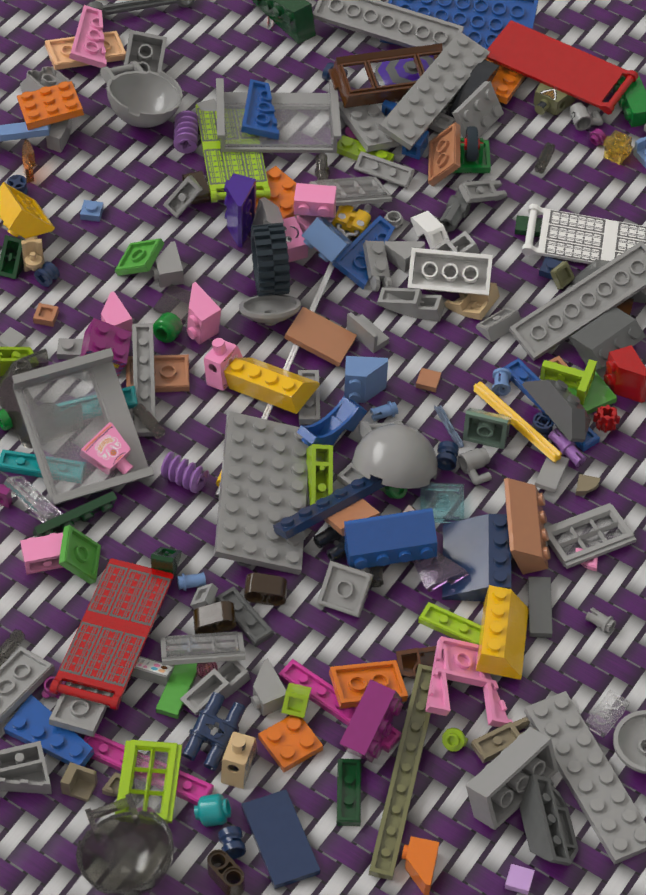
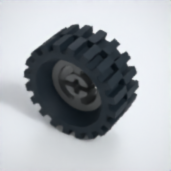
M283 223L251 226L253 271L258 297L289 294L290 292L289 255Z

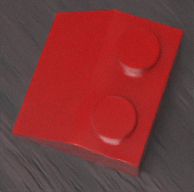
M630 345L609 352L606 371L603 376L604 382L616 395L640 403L645 402L646 367L633 346Z

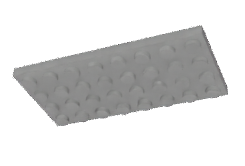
M232 411L228 412L214 548L215 557L297 575L301 573L304 531L289 539H285L277 535L273 528V525L279 523L281 519L290 517L301 508L306 507L308 479L306 449L309 446L301 441L303 437L297 433L300 427Z

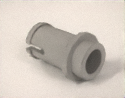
M594 607L590 609L591 612L587 613L586 620L602 628V632L610 633L614 629L616 621L612 616L608 617Z

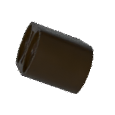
M202 170L182 174L183 181L187 176L192 175L203 189L190 203L191 205L211 201L209 186Z
M250 573L246 576L244 598L247 601L273 606H281L286 603L287 580L284 577L261 573Z
M220 601L196 608L193 611L194 632L196 635L218 634L236 627L235 607L230 601Z
M220 849L211 851L207 857V868L210 878L226 895H242L245 889V877L242 869L225 851ZM216 863L223 864V866L221 867H215L213 865ZM237 880L238 883L230 884L229 881Z

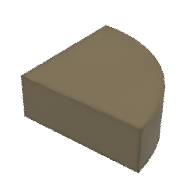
M579 474L575 495L584 496L586 493L596 490L601 478Z
M115 772L102 788L103 794L112 797L118 796L121 774Z

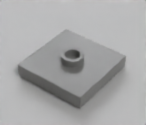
M330 561L317 604L360 618L374 575Z

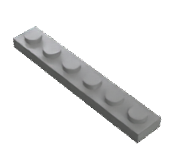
M153 323L132 324L133 383L136 388L139 407L134 408V426L138 437L156 436Z

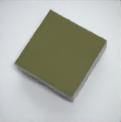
M568 261L561 262L550 271L557 289H563L575 278Z

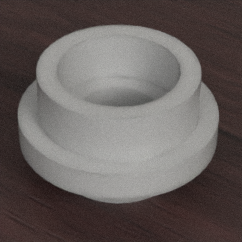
M390 211L384 217L395 229L403 225V217L398 211Z

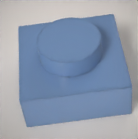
M84 200L80 212V220L100 222L104 209L103 202Z

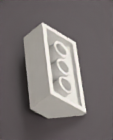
M411 248L408 288L489 296L493 255Z

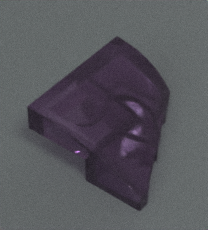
M438 551L437 557L413 560L428 592L447 582L452 585L469 575L466 569Z

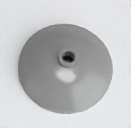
M288 295L254 296L243 300L239 304V311L245 317L258 323H265L268 326L276 325L289 319L301 308L300 300Z
M646 710L630 713L620 720L614 731L613 745L617 756L626 766L646 774V751L643 750L646 749Z

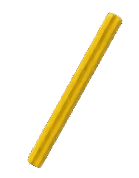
M479 381L474 385L473 391L499 414L511 417L510 424L552 462H557L561 459L562 453L483 382Z

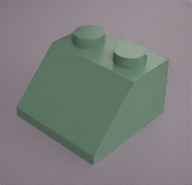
M469 408L465 414L463 440L504 449L510 430L511 417L481 409Z

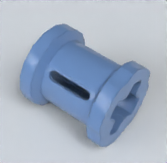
M506 368L495 369L493 371L494 385L492 386V391L499 396L507 395L511 391V386L509 385L511 372Z

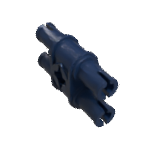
M217 692L212 693L205 709L199 711V717L193 729L189 731L190 739L182 753V756L194 761L203 743L211 745L203 766L212 771H216L232 733L239 732L238 724L246 710L244 705L234 702L226 719L218 718L217 714L225 697ZM214 727L218 728V732L215 735L210 734Z

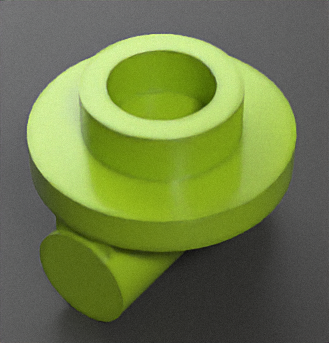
M449 728L443 733L442 742L446 749L458 751L467 745L468 738L465 737L460 729Z

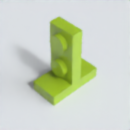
M589 359L585 371L544 360L540 379L563 381L569 388L577 390L576 397L579 398L580 404L584 405L595 376L597 361Z

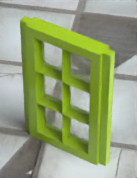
M126 740L114 815L115 819L160 824L172 823L182 745L168 742Z

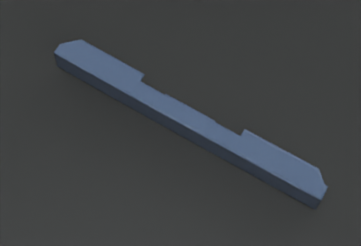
M434 405L435 411L454 443L459 448L464 447L462 439L449 421L441 405L438 407Z

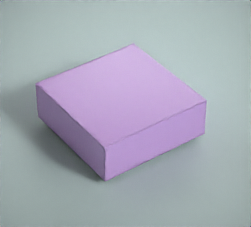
M511 864L504 889L528 895L535 870Z

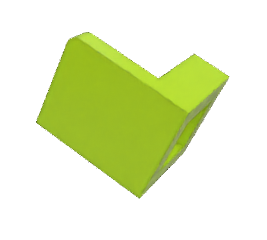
M289 683L281 713L304 718L312 688Z

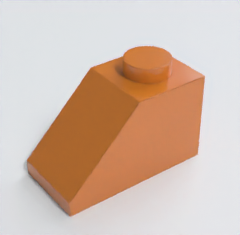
M411 836L409 845L404 844L402 859L406 860L405 870L424 895H429L438 856L439 842Z

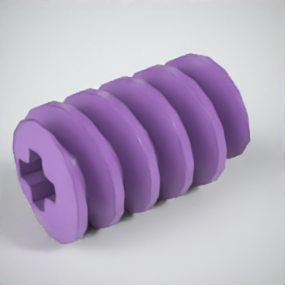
M193 111L179 112L174 119L173 144L175 149L183 154L192 153L197 149L199 118Z
M170 451L164 458L161 466L162 477L168 478L171 482H176L179 486L183 485L185 489H190L193 493L202 490L208 480L209 471L206 470L203 473L202 466L196 468V463L192 462L189 464V460L186 458L182 460L180 455L174 458V452Z

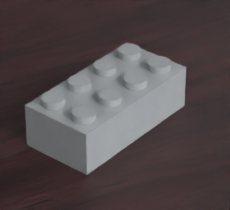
M529 727L466 784L474 818L496 830L521 806L529 777L532 774L551 778L558 772L551 738Z

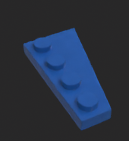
M250 79L241 132L278 140L280 133L277 130V119L274 116L275 110L274 106H272L269 83Z
M379 215L334 260L332 265L360 288L364 289L369 278L363 243L365 240L384 241L385 245V241L389 240L395 227Z
M31 694L3 728L5 734L25 744L41 741L43 753L68 765L72 762L84 767L94 755L93 748L74 731L49 725V718L52 712Z

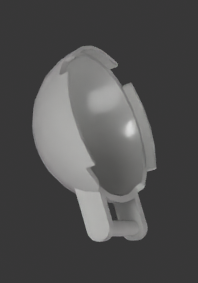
M137 61L113 68L102 67L100 70L102 78L107 83V96L111 108L121 120L132 126L140 128L159 126L168 121L181 104L183 98L181 87L172 76L162 70L160 74L152 71L145 72Z
M395 421L394 423L359 422V433L363 439L355 449L352 462L356 470L364 477L370 479L371 475L383 479L382 485L406 489L424 487L430 484L431 478L434 477L436 479L438 462L434 448L429 440L418 430L404 425L402 421Z

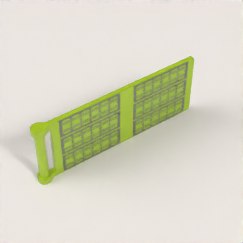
M196 104L195 109L199 118L198 126L211 203L225 200L226 192L218 191H224L225 183L227 180H230L233 173L256 179V189H263L256 190V198L265 197L270 199V187L268 185L262 152H221V138H217V111H201ZM224 108L225 144L260 145L259 136L241 132L245 109Z

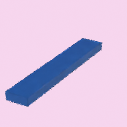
M519 358L504 366L503 368L511 372L510 380L542 412H545L522 385L524 382L538 381L540 379ZM589 427L584 442L574 443L584 452L599 443L600 437Z

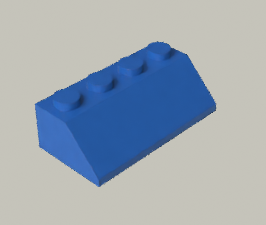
M432 508L344 521L345 553L349 567L364 569L437 557L438 542Z

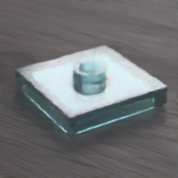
M430 483L427 486L420 487V510L432 508L435 523H451L464 520V484Z

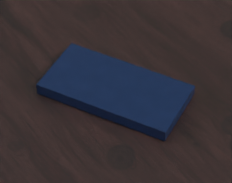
M286 789L241 804L274 889L320 874L319 865Z

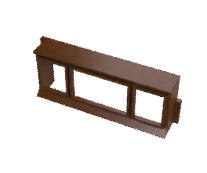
M442 43L336 57L333 69L328 70L334 90H339L344 108L383 103L384 100L391 102L400 101L416 81L378 86L370 63L413 58L421 77L425 70L420 57L434 55L433 58L435 60L443 51ZM364 65L371 87L351 90L344 67Z

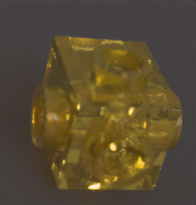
M617 130L611 136L608 135L603 144L605 146L604 158L621 165L632 152V137Z

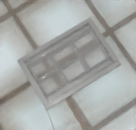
M372 176L309 182V184L336 186V206L392 202V197L388 190L376 177Z
M611 503L545 527L549 537L547 543L566 569L636 542L633 532ZM576 548L583 549L581 551L576 552Z
M242 632L178 635L160 638L162 666L245 660Z

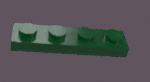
M114 491L35 526L33 535L35 538L46 536L60 529L64 530L65 526L71 525L73 527L75 526L74 523L79 520L83 522L88 521L94 517L95 513L99 511L105 513L114 508L113 505L117 497Z

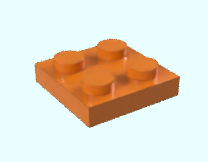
M290 715L258 733V739L283 772L323 751L322 743L301 717Z

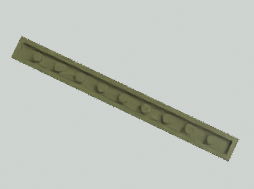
M418 664L369 869L370 876L393 880L431 713L425 712L433 668L431 666Z

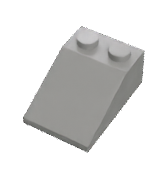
M130 30L124 65L137 61L145 72L152 71L160 74L167 37Z

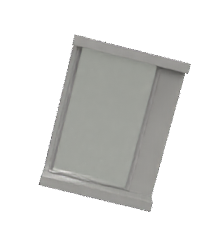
M216 78L217 138H221V152L337 153V139H341L338 90H334L331 79L329 80V93H271L272 106H274L275 110L274 116L277 119V130L280 133L279 139L276 140L241 132L248 92H224V78Z
M111 348L12 376L13 390L52 506L154 476L152 466L148 467L112 362L114 355ZM109 422L114 425L131 449L130 455L126 460L134 467L129 473L124 475L117 468L107 475L80 456L81 449Z

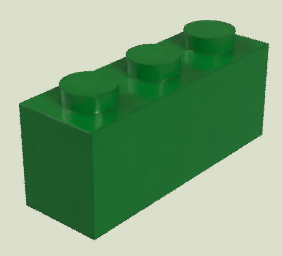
M622 76L612 89L614 94L626 77ZM640 76L635 82H632L618 101L619 106L623 108L625 120H628L631 127L646 124V89Z

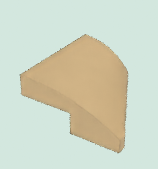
M490 283L489 296L459 293L460 298L455 301L448 299L444 304L446 308L462 316L482 320L500 297L497 283Z

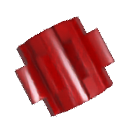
M610 405L597 408L593 421L596 422V428L599 431L602 430L604 433H607V431L616 430L620 416L617 415L615 407L612 408Z

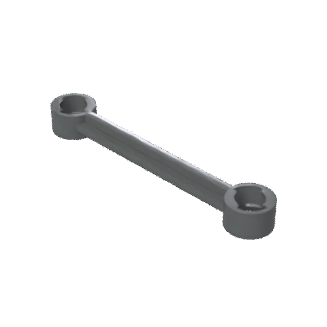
M132 0L103 5L99 1H93L87 6L102 10V18L104 19L106 15L178 3L180 7H189L195 0Z

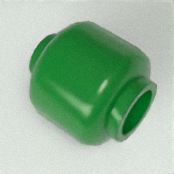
M169 312L163 313L153 324L155 337L165 343L173 342L183 329L181 319Z

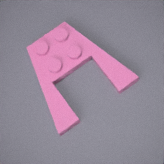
M441 636L436 645L425 712L443 716L449 714L451 709L447 680L483 687L488 725L501 727L512 722V719H508L506 715L507 707L504 700H500L497 690L499 687L496 680H492L489 673L476 671L479 645Z

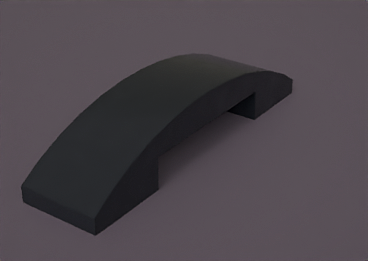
M487 60L478 63L460 89L448 116L454 118L452 112L485 81L492 82L500 66Z

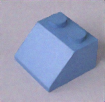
M317 217L301 235L305 238L303 242L311 249L315 247L320 252L318 255L326 262H334L352 243L324 217Z
M346 356L344 397L353 399L356 403H366L383 391L387 385L388 358Z

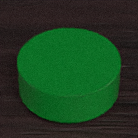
M1 409L0 427L2 430L7 431L13 428V424L6 410Z
M385 486L386 494L391 499H401L406 495V488Z

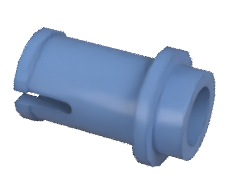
M388 401L385 405L370 408V413H373L371 417L373 421L389 416L395 417L398 414L396 403Z
M182 573L181 576H177L179 590L183 589V591H186V588L205 586V573L184 575Z

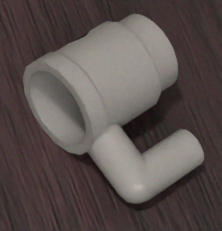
M575 103L570 107V116L577 130L582 131L588 129L591 125L600 126L603 124V119L598 110L592 112V118L583 103Z
M484 447L475 448L458 455V462L462 471L469 475L474 485L492 480L489 472L478 475L476 472L477 469L484 467L490 462L489 454Z

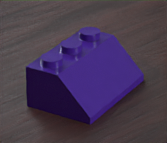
M233 173L230 180H227L224 186V191L226 192L224 205L227 206L225 219H227V229L237 246L242 248L251 231L256 213V179Z

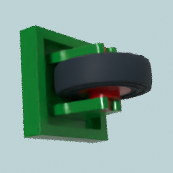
M469 126L466 129L465 138H460V168L453 173H490L489 140L478 138L477 127Z

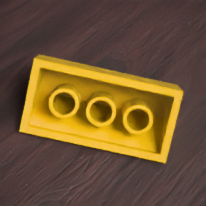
M2 183L0 186V219L4 221L3 225L8 228L7 231L15 237L20 235L26 239L52 232L55 229L36 200L10 185Z
M235 358L224 370L229 389L295 414L300 411L320 386V383L254 358Z
M492 585L488 587L483 606L476 671L521 680L529 608L511 589Z

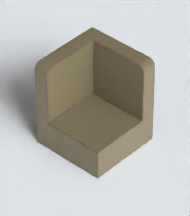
M70 762L60 781L62 794L88 802L98 783L97 772Z

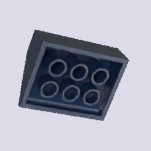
M485 514L443 524L442 600L484 602L489 585L511 589V552L507 514Z

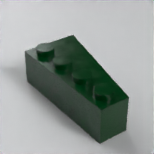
M252 0L259 9L269 16L296 43L300 44L316 36L312 4L306 0Z

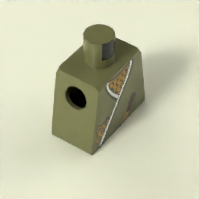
M543 83L539 84L534 96L535 111L540 115H543L545 112L558 115L576 101L575 97Z

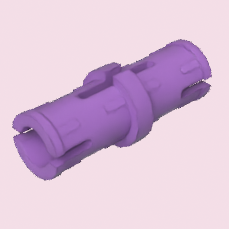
M558 428L550 432L548 438L560 449L562 455H566L576 467L585 462L586 456Z

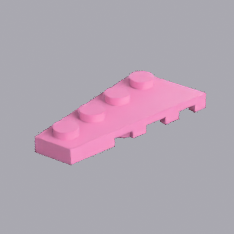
M84 5L69 58L99 68L106 67L102 10Z

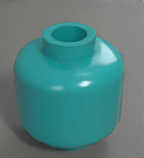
M219 793L200 797L198 805L194 806L195 818L200 820L205 827L225 824L227 818L231 817V806L228 798H224Z

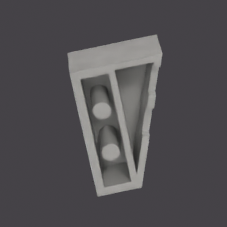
M41 741L0 750V791L52 794Z

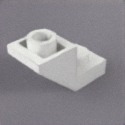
M429 211L410 218L417 236L424 234L430 249L445 239H449L444 225Z

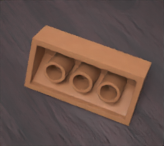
M506 478L504 479L510 552L522 574L548 569L547 560H550L551 557L549 548L546 546L549 537L546 528H544V524L547 523V517L542 508L545 505L544 495L539 493L536 485Z

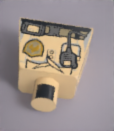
M238 732L232 733L222 759L221 783L244 789L258 752L256 738ZM234 766H236L239 769V771H233Z

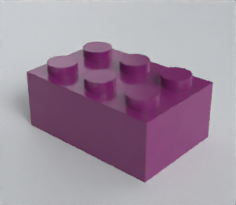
M370 679L339 744L346 751L371 763L374 758L377 759L383 748L381 743L384 737L387 738L392 731L393 725L391 722L394 716H398L402 710L403 703H401L402 698L395 690Z

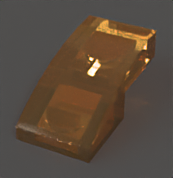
M29 140L24 141L22 148L23 170L27 183L34 181L33 167L36 166L35 154Z

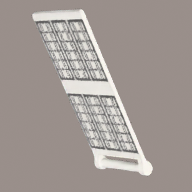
M531 204L528 207L529 220L522 253L528 256L541 255L585 264H591L595 259L611 261L640 241L646 245V226L546 209L537 204ZM538 215H543L539 246L537 248L533 246L536 220Z

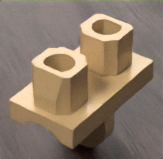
M33 236L21 240L25 272L41 269L44 264L42 239Z

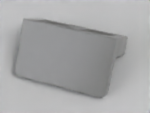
M352 312L347 314V330L356 334V338L371 352L375 353L389 344V337L363 314L358 317Z

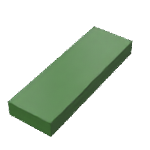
M202 663L174 666L157 704L156 713L178 719L184 706L180 698L192 688Z

